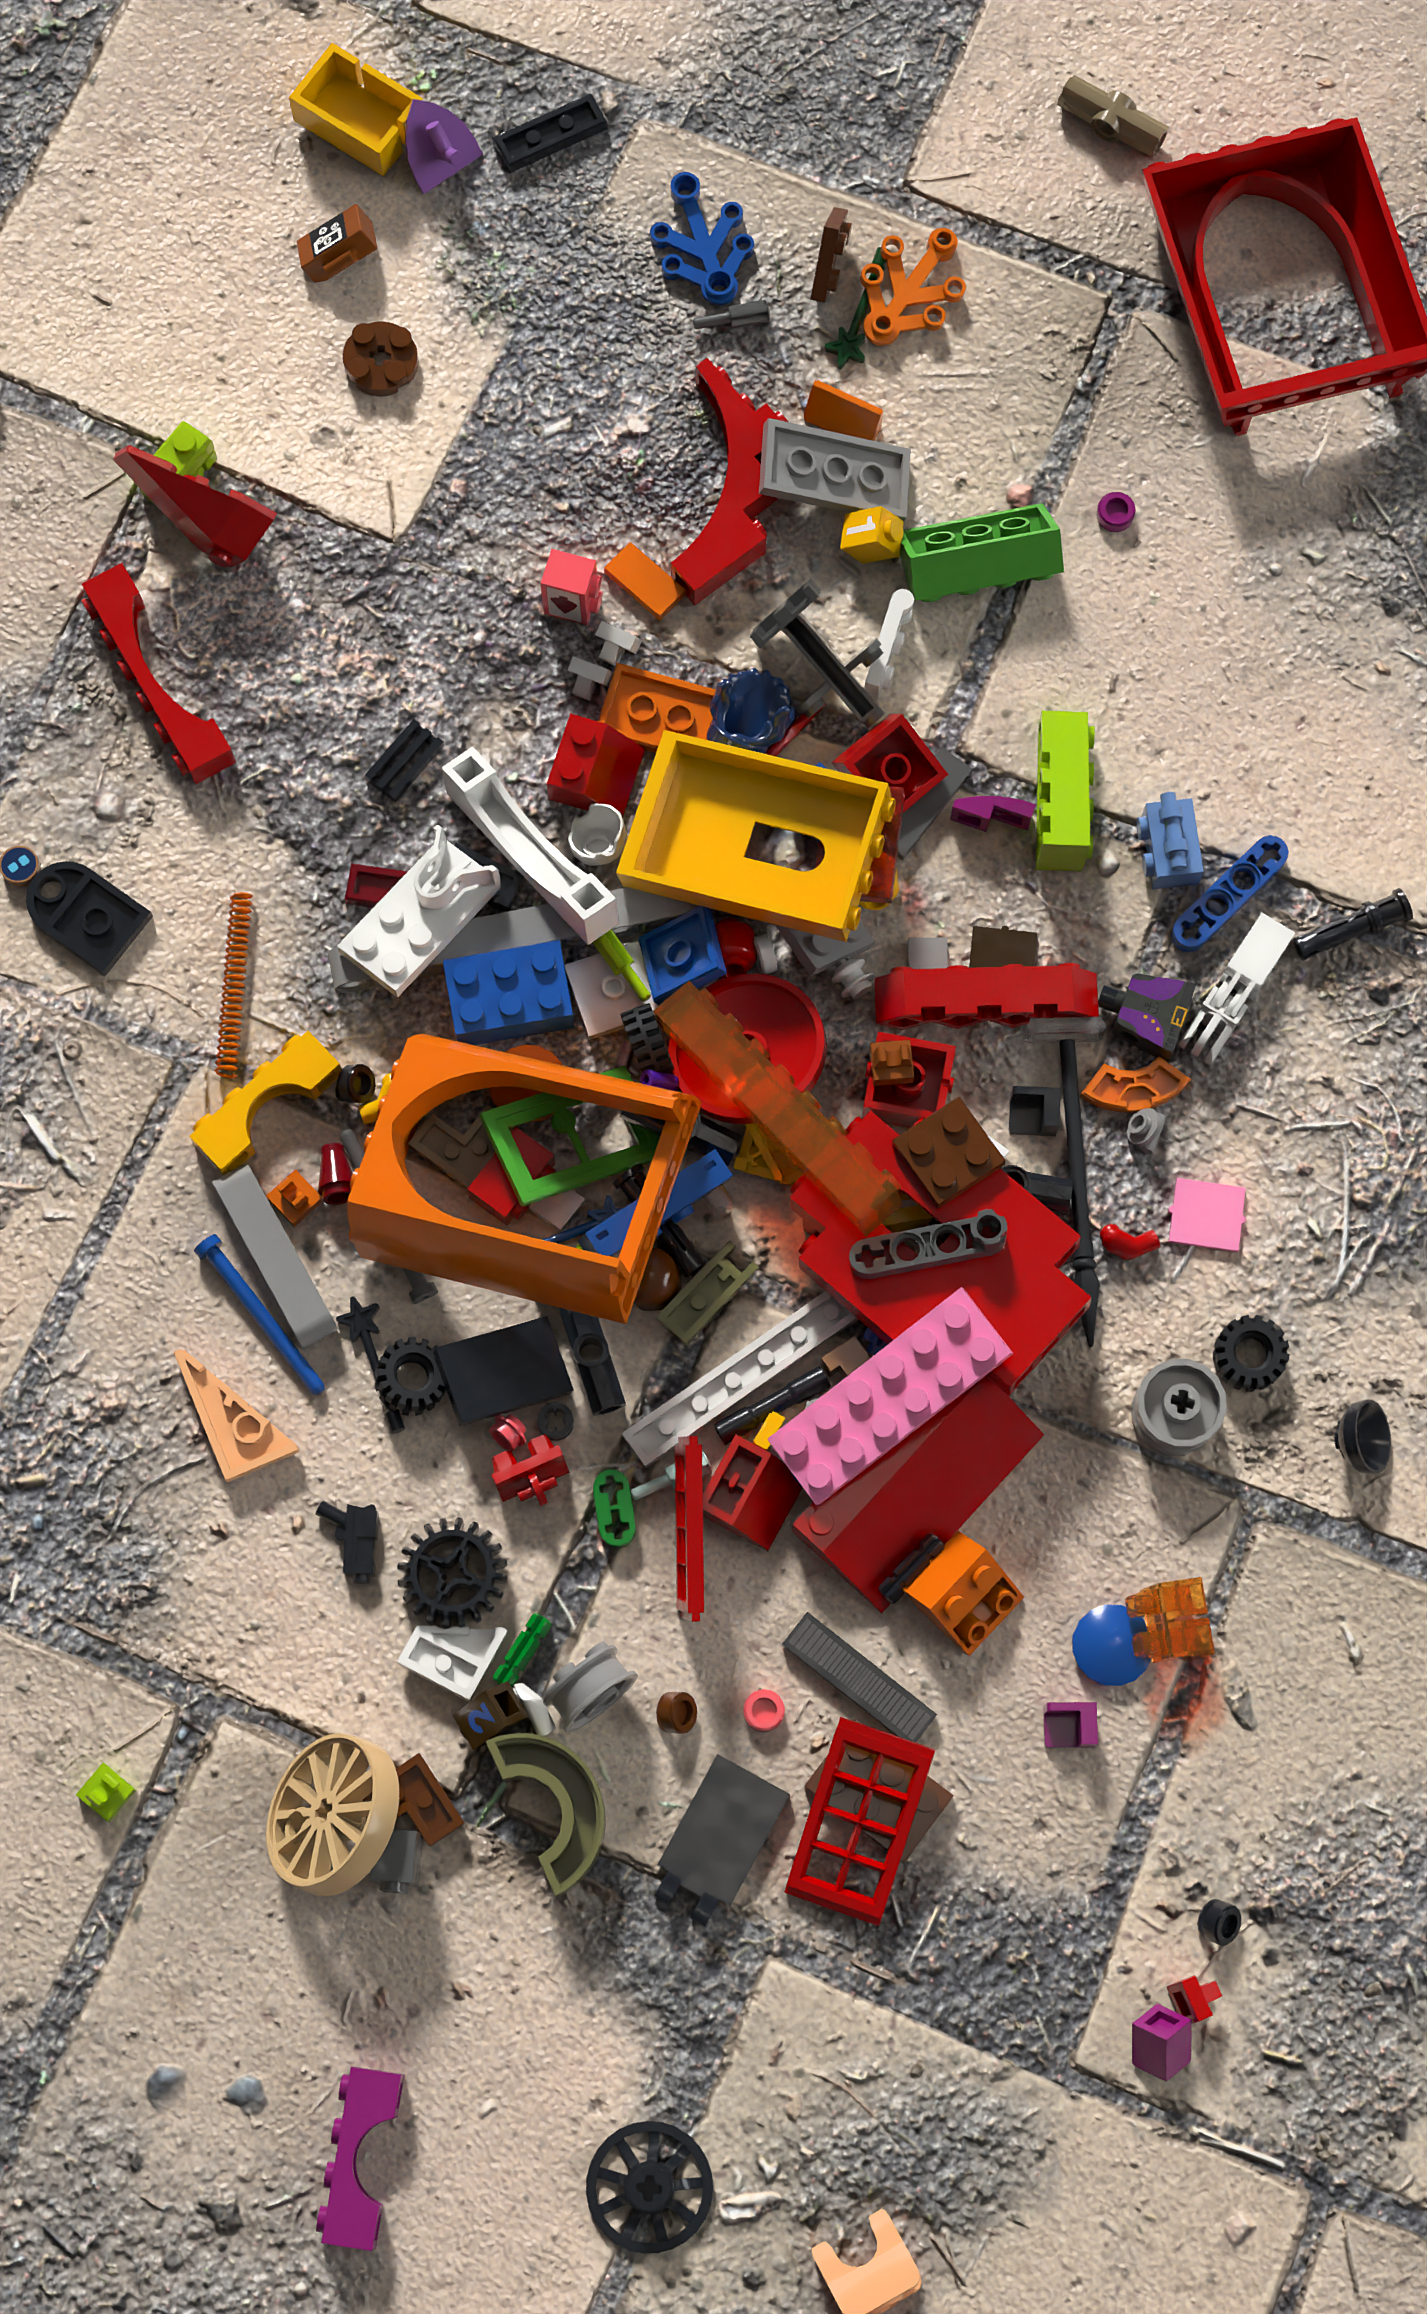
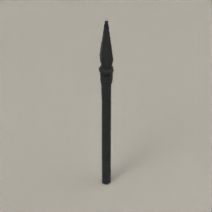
M1063 1039L1059 1041L1069 1175L1070 1179L1073 1180L1071 1195L1074 1231L1081 1236L1079 1248L1073 1253V1259L1076 1260L1073 1263V1269L1076 1271L1074 1283L1092 1297L1090 1308L1081 1317L1087 1343L1091 1348L1094 1344L1100 1282L1095 1273L1097 1264L1093 1260L1094 1250L1090 1239L1075 1040Z

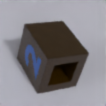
M508 1681L483 1691L452 1714L460 1728L461 1734L473 1750L487 1745V1740L506 1734L529 1717Z

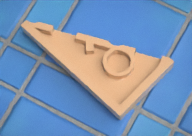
M179 1349L174 1351L184 1380L227 1483L300 1452L296 1443L286 1437L243 1398L207 1370L198 1360L185 1350Z

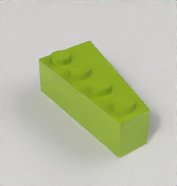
M1041 711L1038 723L1036 870L1082 872L1086 859H1092L1093 835H1090V822L1093 821L1094 800L1089 799V785L1093 786L1094 762H1089V749L1094 748L1095 727L1088 726V712Z

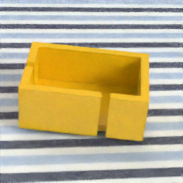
M334 43L330 44L289 96L293 120L383 177L403 152L402 144L405 145L406 120L412 100L423 101V98L365 63L361 68L357 57Z

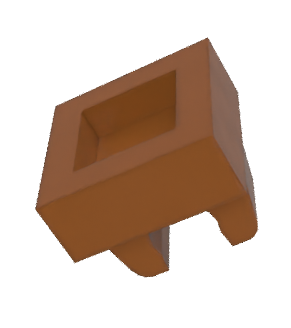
M910 1040L870 1043L869 1052L873 1086L913 1083L914 1071Z

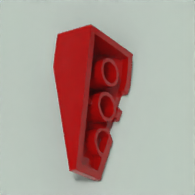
M131 445L116 452L113 458L114 462L200 551L208 554V559L218 566L233 567L244 562L276 517V512L240 492L231 489L228 496L214 490L208 485L210 479L198 474L197 477L177 474V468L174 464Z

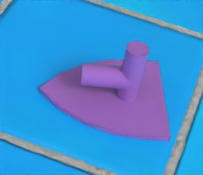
M412 100L406 120L405 146L407 161L422 194H425L483 155L466 124L451 111L432 102Z

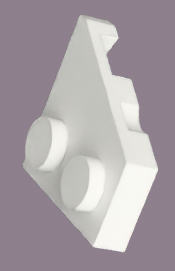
M416 1626L397 1660V1665L470 1702L505 1640L508 1630L502 1627H494V1629H469V1627L460 1628L459 1626H453L449 1629H444L437 1626Z

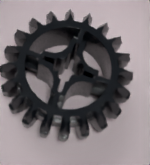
M459 1517L455 1520L454 1530H449L445 1518L439 1520L440 1532L435 1533L429 1523L424 1525V1530L429 1537L423 1541L419 1535L414 1533L411 1539L418 1546L417 1550L415 1551L409 1547H403L402 1554L412 1559L411 1563L401 1562L397 1565V1569L400 1572L409 1573L410 1575L398 1580L400 1588L412 1587V1590L405 1593L403 1600L405 1603L419 1600L412 1610L416 1616L429 1609L426 1622L430 1625L436 1622L438 1615H442L441 1622L444 1629L450 1628L451 1617H457V1623L460 1628L466 1627L464 1615L471 1613L476 1623L481 1622L482 1618L477 1609L483 1606L487 1612L492 1613L495 1608L487 1600L488 1597L492 1596L496 1599H502L504 1593L494 1587V1584L508 1583L507 1575L496 1573V1570L508 1566L507 1560L505 1558L493 1559L494 1556L503 1550L501 1544L496 1543L487 1547L486 1545L493 1537L492 1533L487 1530L479 1538L476 1537L479 1531V1524L477 1522H472L467 1532L463 1531L464 1521ZM452 1541L460 1542L459 1546H456L455 1550L448 1557L440 1558L434 1555H427L440 1544ZM472 1546L485 1559V1581L477 1578L475 1574L467 1570V1563L470 1558L469 1553ZM459 1562L461 1566L458 1569L466 1579L454 1577L450 1583L446 1584L445 1580L447 1577L445 1573H442L440 1567L452 1569ZM421 1566L438 1576L439 1581L435 1589L437 1593L433 1600L427 1597L421 1588ZM465 1588L478 1592L465 1603L445 1605L447 1599L450 1600L452 1594L458 1589Z

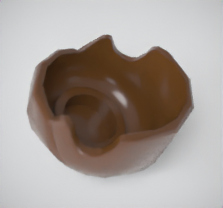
M652 1248L634 1300V1304L643 1311L663 1310L682 1289L681 1272L677 1264L669 1254L659 1248Z

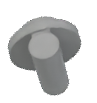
M1151 1108L1142 1109L1134 1114L1127 1127L1129 1141L1138 1146L1140 1151L1153 1154L1166 1116Z

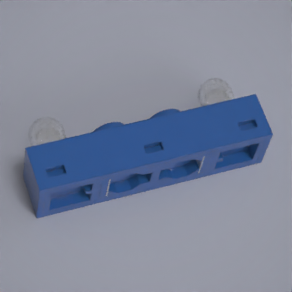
M716 1149L678 1173L660 1226L672 1219L675 1225L695 1212L691 1205L702 1198L717 1215H727L732 1211L734 1201L724 1184L733 1174ZM639 1199L586 1232L577 1241L581 1248L586 1251L619 1258ZM660 1228L658 1230L657 1236L663 1233Z

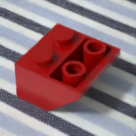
M735 1434L703 1493V1517L768 1552L798 1498L802 1487L792 1477L790 1469L784 1462L772 1453Z

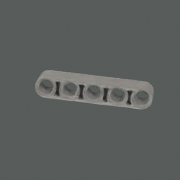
M246 1162L213 1180L214 1187L302 1348L304 1349L339 1330L248 1163Z

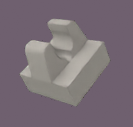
M574 656L567 670L577 675L572 694L589 701L597 684L609 687L613 672Z

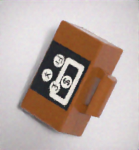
M354 204L297 240L301 268L315 283L329 280L378 249L373 222L357 204Z

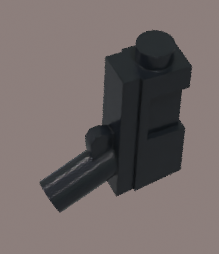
M323 1500L318 1506L315 1515L337 1526L335 1531L337 1541L345 1540L343 1574L354 1576L353 1583L370 1584V1577H375L376 1570L374 1548L375 1540H377L379 1513L376 1511L375 1505L370 1504L363 1508L347 1504V1511L344 1512Z

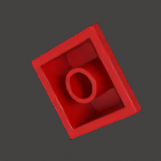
M570 713L547 780L548 799L589 811L591 804H608L618 810L623 818L645 748L608 724Z
M888 714L831 762L838 772L889 784L892 798L896 800L892 820L887 822L888 824H891L949 775L903 714Z

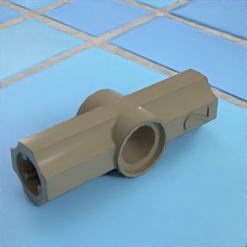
M1075 75L1068 79L1058 98L1057 105L1090 123L1092 131L1101 139L1109 142L1119 139L1150 157L1156 156L1168 135V126L1137 110L1134 101L1126 94L1114 90L1108 94Z

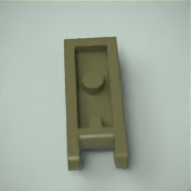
M731 1241L727 1242L656 1316V1320L685 1347L760 1268L752 1262L741 1272L726 1258L736 1248V1245Z

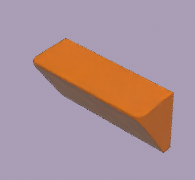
M819 380L814 381L804 411V420L826 431L875 441L882 427V409Z

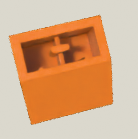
M959 1530L948 1540L944 1549L935 1558L932 1557L930 1564L909 1586L906 1585L903 1588L904 1592L922 1614L968 1656L979 1647L1024 1598L987 1549Z

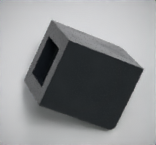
M1013 1086L1009 1098V1133L1056 1137L1060 1126L1061 1088Z

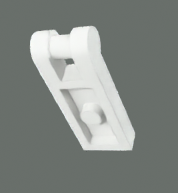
M906 589L895 591L891 597L878 639L881 642L880 648L884 653L870 665L864 689L876 701L879 699L882 688L889 690L895 667L889 666L892 654L900 655L905 638V633L899 631L901 625L907 624L912 618L914 597Z

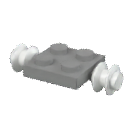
M787 860L776 864L794 870L799 866L798 862L788 863ZM861 920L856 931L850 930L847 942L776 925L810 977L835 965L837 969L833 975L832 983H843L845 986L841 994L843 998L851 996L855 1000L872 989L871 981L875 978V974H864L862 971V967L865 964L864 959H851V957L870 949L875 942Z

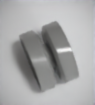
M1171 1359L1155 1366L1138 1386L1131 1403V1419L1138 1437L1152 1450L1167 1456H1185L1201 1449L1219 1430L1227 1411L1226 1393L1219 1378L1207 1366L1190 1359ZM1174 1403H1178L1183 1407V1414L1177 1412V1406Z

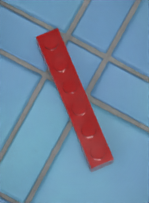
M121 562L82 583L86 598L82 599L81 602L92 621L99 618L104 626V629L99 631L109 651L117 649L122 657L117 664L127 682L136 681L140 691L136 692L135 695L145 713L153 711L157 717L158 722L153 724L163 744L171 742L177 753L171 757L181 775L184 776L189 773L194 783L198 784L235 764L236 760L232 749L215 720L211 718L205 721L181 707L163 690L148 669L143 659L138 633L139 612L145 609V605L140 592L123 563Z

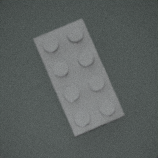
M768 418L763 425L759 494L847 513L882 506L904 521L907 518L911 449Z

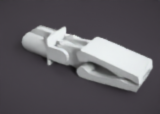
M1261 913L1225 968L1220 978L1223 984L1220 988L1217 986L1213 987L1178 1042V1046L1184 1049L1202 1023L1206 1028L1195 1044L1191 1054L1198 1057L1213 1033L1221 1034L1204 1061L1211 1065L1249 1007L1245 1004L1247 998L1254 1000L1291 942L1295 932ZM1233 989L1238 991L1234 997L1230 995Z

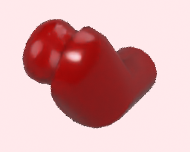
M1108 1224L1100 1231L1103 1247L1123 1260H1132L1161 1247L1158 1236L1153 1229L1135 1237L1119 1229L1115 1224Z

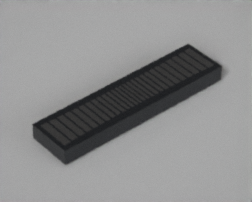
M809 1612L803 1616L782 1643L784 1648L895 1736L916 1743L938 1715Z

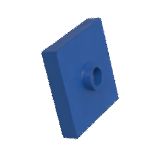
M698 906L638 937L653 1002L660 1007L727 974L710 908Z

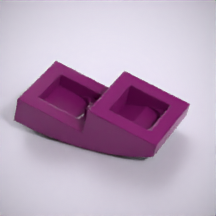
M1001 796L965 797L954 801L950 820L987 832L991 819L1028 831L1036 804Z

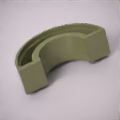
M515 1733L487 1740V1746L505 1783L521 1779L536 1781L550 1789L559 1801L562 1813L560 1833L553 1845L538 1856L552 1890L558 1898L569 1892L584 1879L601 1851L606 1829V1814L603 1797L597 1781L588 1766L576 1753L551 1738L529 1733Z

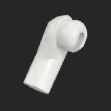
M513 1684L514 1687L512 1689L529 1715L536 1734L544 1736L554 1731L556 1726L548 1708L543 1704V1699L525 1684Z

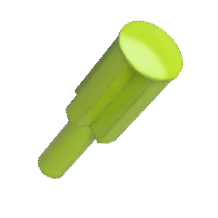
M612 929L592 942L614 974L619 975L621 973L642 1002H646L651 998L650 992L630 966L634 963V960Z

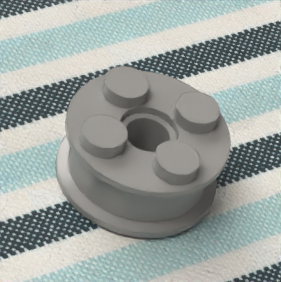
M605 1641L598 1643L585 1654L586 1659L575 1666L573 1662H570L557 1671L553 1676L555 1683L544 1692L543 1704L546 1707L554 1706L565 1720L563 1729L566 1733L573 1732L598 1717L619 1700L637 1680L638 1674L635 1671L627 1672L615 1655L618 1649L615 1645L608 1646Z

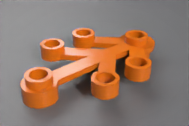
M938 228L932 231L926 245L927 252L907 280L901 259L904 250L902 239L891 235L883 240L880 253L887 263L894 296L887 307H885L880 288L884 277L883 269L874 263L863 267L860 282L866 288L870 313L866 316L863 323V331L866 338L872 344L877 346L889 345L897 339L900 332L920 329L937 331L943 326L946 314L939 305H929L923 314L900 315L906 306L939 301L957 303L963 298L966 285L961 278L956 276L949 277L944 285L920 288L938 262L948 261L954 256L958 240L953 231L947 228ZM944 238L949 241V244L941 245L937 239ZM894 245L899 251L895 253L889 252L886 246ZM874 273L878 279L871 281L867 279L866 274ZM956 286L960 292L953 294L948 290V287ZM929 314H936L940 321L932 322L927 316ZM884 322L889 328L885 330L879 329L876 323Z

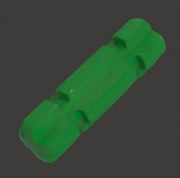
M538 1613L532 1614L525 1625L526 1631H521L504 1657L506 1662L504 1665L500 1664L493 1674L494 1682L499 1685L508 1681L513 1688V1684L519 1678L518 1672L524 1671L540 1646V1638H545L551 1629L552 1624L547 1618Z

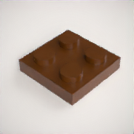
M957 1097L892 1140L893 1147L938 1209L1005 1166L1006 1163L1002 1154L960 1097Z

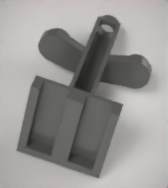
M810 578L753 629L750 638L761 648L779 631H782L825 679L817 689L795 708L799 715L804 713L807 718L814 715L825 704L821 697L832 688L858 720L869 728L885 712L851 671L860 663H863L867 668L884 653L880 648L881 642L875 638L844 664L801 613L819 597L821 591L818 585Z

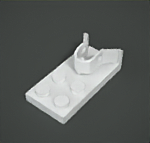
M439 825L433 828L435 834L434 845L337 945L338 951L342 956L397 998L502 888L499 870L493 865L482 867L446 840L445 831Z

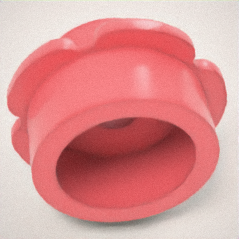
M509 1414L506 1418L502 1415L494 1418L496 1422L489 1428V1433L502 1448L507 1451H513L517 1446L526 1443L524 1436L526 1428L517 1417Z

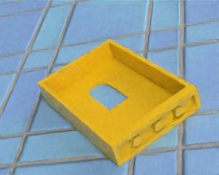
M664 730L616 874L623 887L847 942L850 930L856 931L861 917V908L858 907L861 895H867L870 890L873 872L869 870L873 857L879 858L884 845V835H881L885 821L890 822L892 820L896 800L892 798L888 783ZM755 823L815 837L823 844L825 849L824 859L821 864L810 871H798L745 858V854Z

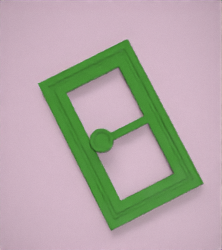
M626 1065L600 1073L633 1081ZM542 1092L482 1112L479 1115L522 1207L627 1171L637 1164L641 1163L644 1165L652 1162L660 1136L627 1121L637 1141V1145L590 1161L574 1128L576 1117L568 1110V1108L586 1103L584 1101ZM554 1113L551 1118L552 1127L558 1133L568 1134L582 1164L533 1180L509 1128Z

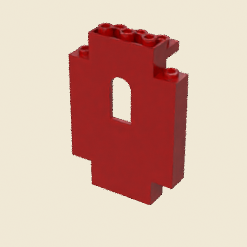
M871 1110L863 1119L859 1116L856 1117L843 1133L845 1138L836 1148L833 1145L829 1146L818 1158L816 1164L819 1166L809 1177L806 1174L799 1177L789 1191L792 1194L789 1197L790 1208L803 1219L804 1231L810 1235L798 1251L801 1254L798 1257L799 1268L886 1344L896 1339L958 1289L964 1288L1013 1352V1355L986 1375L988 1379L1010 1396L1090 1308L1092 1297L1059 1270L1079 1248L1081 1236L1001 1168L938 1209L893 1147L892 1140L898 1137L899 1134ZM920 1118L918 1121L914 1123L913 1126L921 1122L923 1119ZM888 1191H900L906 1194L940 1224L977 1217L978 1212L985 1209H993L997 1215L1004 1216L1007 1222V1237L1004 1248L999 1253L991 1256L874 1279L858 1277L852 1272L849 1263V1252L857 1241L892 1233L877 1220L873 1211L877 1198ZM990 1226L983 1227L981 1236L991 1239L998 1235L999 1232H991ZM970 1229L963 1230L966 1235V1249H972ZM951 1234L938 1249L944 1253L955 1252L959 1248L960 1241L955 1235ZM904 1242L897 1246L896 1254L900 1259L912 1261L918 1257V1254ZM890 1245L883 1246L884 1255L871 1256L870 1250L862 1251V1258L856 1261L864 1262L866 1268L873 1267L874 1259L886 1257V1265H891Z

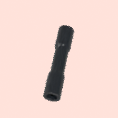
M818 1366L749 1407H744L714 1423V1428L723 1444L727 1445L732 1442L735 1434L741 1437L756 1429L759 1424L766 1420L769 1413L774 1411L779 1414L791 1406L801 1404L825 1391L831 1385L822 1368Z

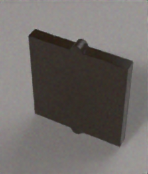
M973 926L969 968L1002 967L1008 964L1034 966L1037 933L1009 930L1008 926H1002L1001 929Z

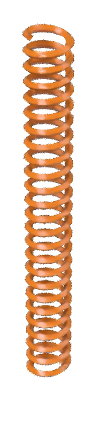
M235 892L230 897L232 902L229 905L231 910L228 913L231 917L228 919L230 925L227 927L230 932L227 933L229 939L226 941L228 947L225 949L227 955L224 957L227 962L224 964L226 970L223 972L226 977L223 978L225 984L222 986L224 992L221 994L224 999L220 1002L223 1007L220 1009L222 1015L219 1017L222 1022L219 1023L221 1029L218 1031L221 1037L217 1039L219 1045L216 1048L219 1052L216 1054L218 1060L215 1064L218 1067L214 1070L217 1075L231 1079L236 1078L237 1075L235 1073L232 1075L224 1074L218 1070L236 1071L238 1069L234 1065H221L219 1062H239L237 1058L220 1057L221 1054L237 1056L240 1054L238 1051L222 1050L220 1047H240L238 1043H224L221 1040L238 1041L241 1039L238 1035L222 1034L225 1031L240 1033V1028L224 1027L222 1025L239 1026L242 1024L239 1020H225L223 1017L241 1018L243 1016L238 1012L224 1011V1009L240 1011L243 1009L241 1005H227L224 1002L242 1003L244 1001L240 997H226L225 994L237 996L245 994L242 990L226 989L228 986L243 988L245 987L244 983L228 982L226 980L243 981L246 979L244 975L227 974L229 971L235 973H245L247 971L243 967L228 966V964L239 966L247 964L245 960H231L228 958L230 956L236 958H246L248 956L244 952L229 951V949L239 951L249 949L246 945L230 944L232 941L237 943L249 942L245 937L230 936L231 934L248 936L250 934L247 930L231 929L233 926L244 929L250 927V924L246 922H232V919L240 921L251 920V917L248 915L232 914L233 912L243 914L252 912L250 908L233 907L234 904L240 906H251L253 904L249 900L234 899V897L251 899L253 895L246 892Z

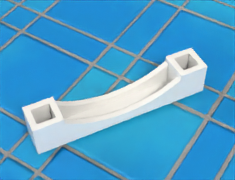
M473 747L441 768L447 795L587 945L619 924L616 898L592 873L586 874L572 864L540 833L497 777L496 771Z

